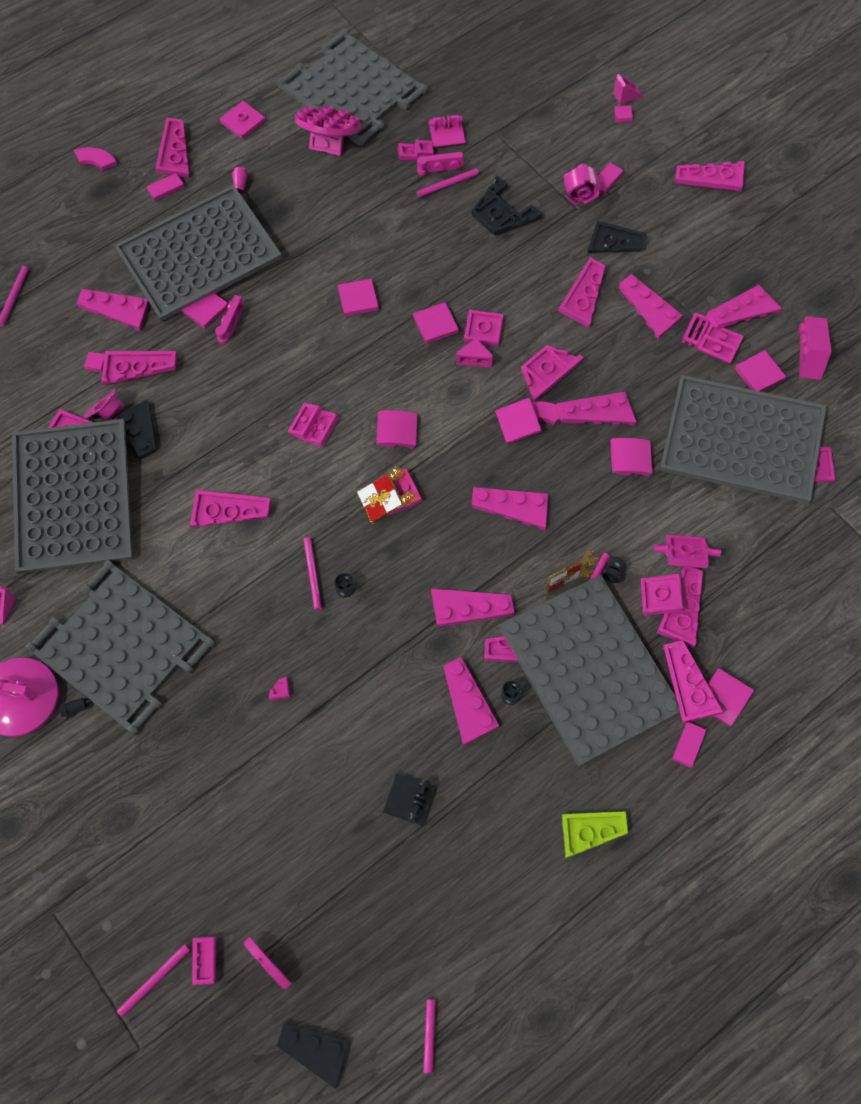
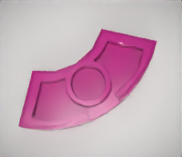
M86 147L74 150L81 165H95L102 171L117 165L113 156L102 149Z
M531 402L538 421H546L553 426L560 421L555 404Z
M249 937L244 942L245 947L272 978L286 990L291 985L289 980Z

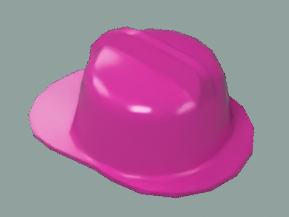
M113 389L105 398L93 405L84 414V418L96 414L104 419H111L119 414L124 405L115 395L116 389Z

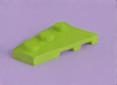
M626 812L562 814L565 859L628 833Z

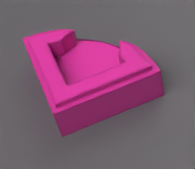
M287 677L279 679L270 690V701L290 698Z

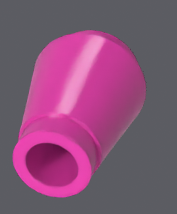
M236 167L232 172L233 184L237 191L242 194L244 193L249 174L245 168Z

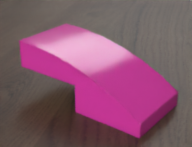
M416 140L415 144H398L399 160L402 161L417 160L419 157L434 154L432 141Z

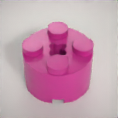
M580 164L577 168L564 175L568 200L572 204L579 205L578 202L588 204L600 195L599 191H601L597 172L592 167Z

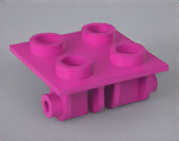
M457 114L450 116V119L447 116L446 120L444 116H442V120L441 117H432L429 120L433 147L465 144L462 116Z

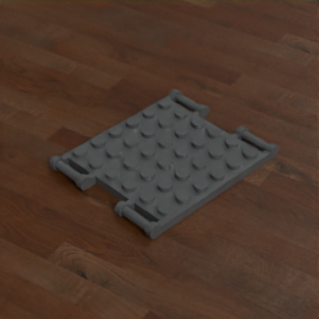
M345 29L340 30L339 34L328 43L320 46L325 56L308 70L301 63H298L295 69L276 81L280 89L304 106L324 109V106H330L336 111L347 110L350 115L359 118L361 122L360 131L346 137L360 147L378 130L381 131L384 128V124L380 119L398 105L406 110L410 106L409 104L421 94L424 95L428 92L425 84H420L349 35ZM342 39L344 40L342 43H340V44H339L337 47H335L333 50L331 49L333 46H335V45H336L338 42H340ZM300 74V76L297 77V78H296L294 81H292L290 84H286V83H288L291 79H293L296 75Z
M106 560L103 563V567L86 584L80 587L90 598L64 625L52 617L48 621L49 624L31 643L28 642L24 647L135 736L139 732V727L156 708L159 709L162 705L153 697V694L178 666L190 674L193 670L192 667L216 643L123 573L109 560ZM109 571H111L112 574H111V575L106 579V581L94 592V591L92 590L93 587H94ZM55 628L59 631L39 651L37 647ZM202 641L203 644L187 662H184V659ZM148 701L150 704L136 718V720L132 724H130L129 721Z

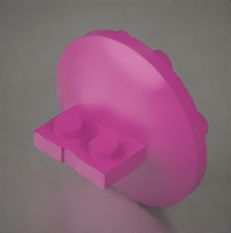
M305 106L303 110H299L295 115L296 124L310 132L309 149L324 151L338 156L342 154L343 137L358 133L361 129L359 118L350 115L347 110L336 111L330 106H324V109Z
M14 658L0 664V735L6 737L28 735L41 728L53 715L59 699V687L54 674L41 662L30 658Z

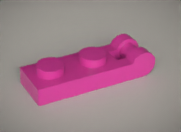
M462 152L419 157L417 159V173L424 176L428 172L462 169L463 154Z
M235 295L233 300L229 302L228 311L222 317L221 326L215 329L218 342L221 345L228 343L242 313L244 305L241 296Z

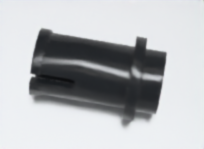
M83 697L68 703L62 702V705H59L61 716H66L67 718L70 714L87 710Z

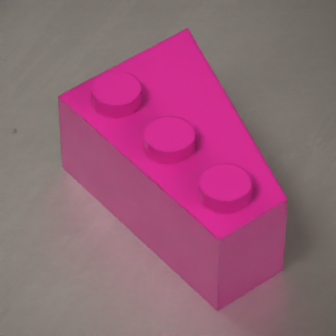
M805 316L804 322L800 323L798 331L800 334L799 377L821 380L831 354L827 319Z

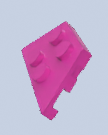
M546 345L523 364L521 371L533 401H537L578 366L584 357L582 355H578V357L569 355L568 351L557 350L555 347Z

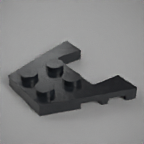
M498 175L494 178L492 185L487 188L485 195L480 198L473 208L471 216L493 235L541 219L542 213L533 205H530L521 213H517L498 196L508 186Z

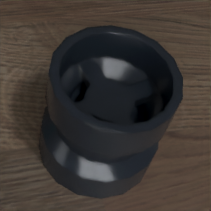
M610 557L607 563L608 567L604 569L602 576L612 583H619L622 578L621 573L625 571L627 563L618 557Z
M341 573L336 576L334 585L337 594L343 598L350 597L355 591L352 576L348 573Z
M515 680L506 681L502 686V701L508 705L518 703L522 694L521 685Z

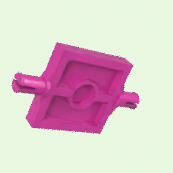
M666 535V545L654 544L653 552L665 553L668 565L707 568L709 563L708 556L720 557L721 549H713L707 546L705 537Z

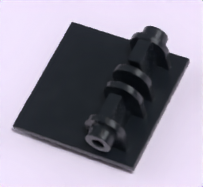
M396 773L383 813L423 826L436 786L429 784L430 782L424 779L419 781Z

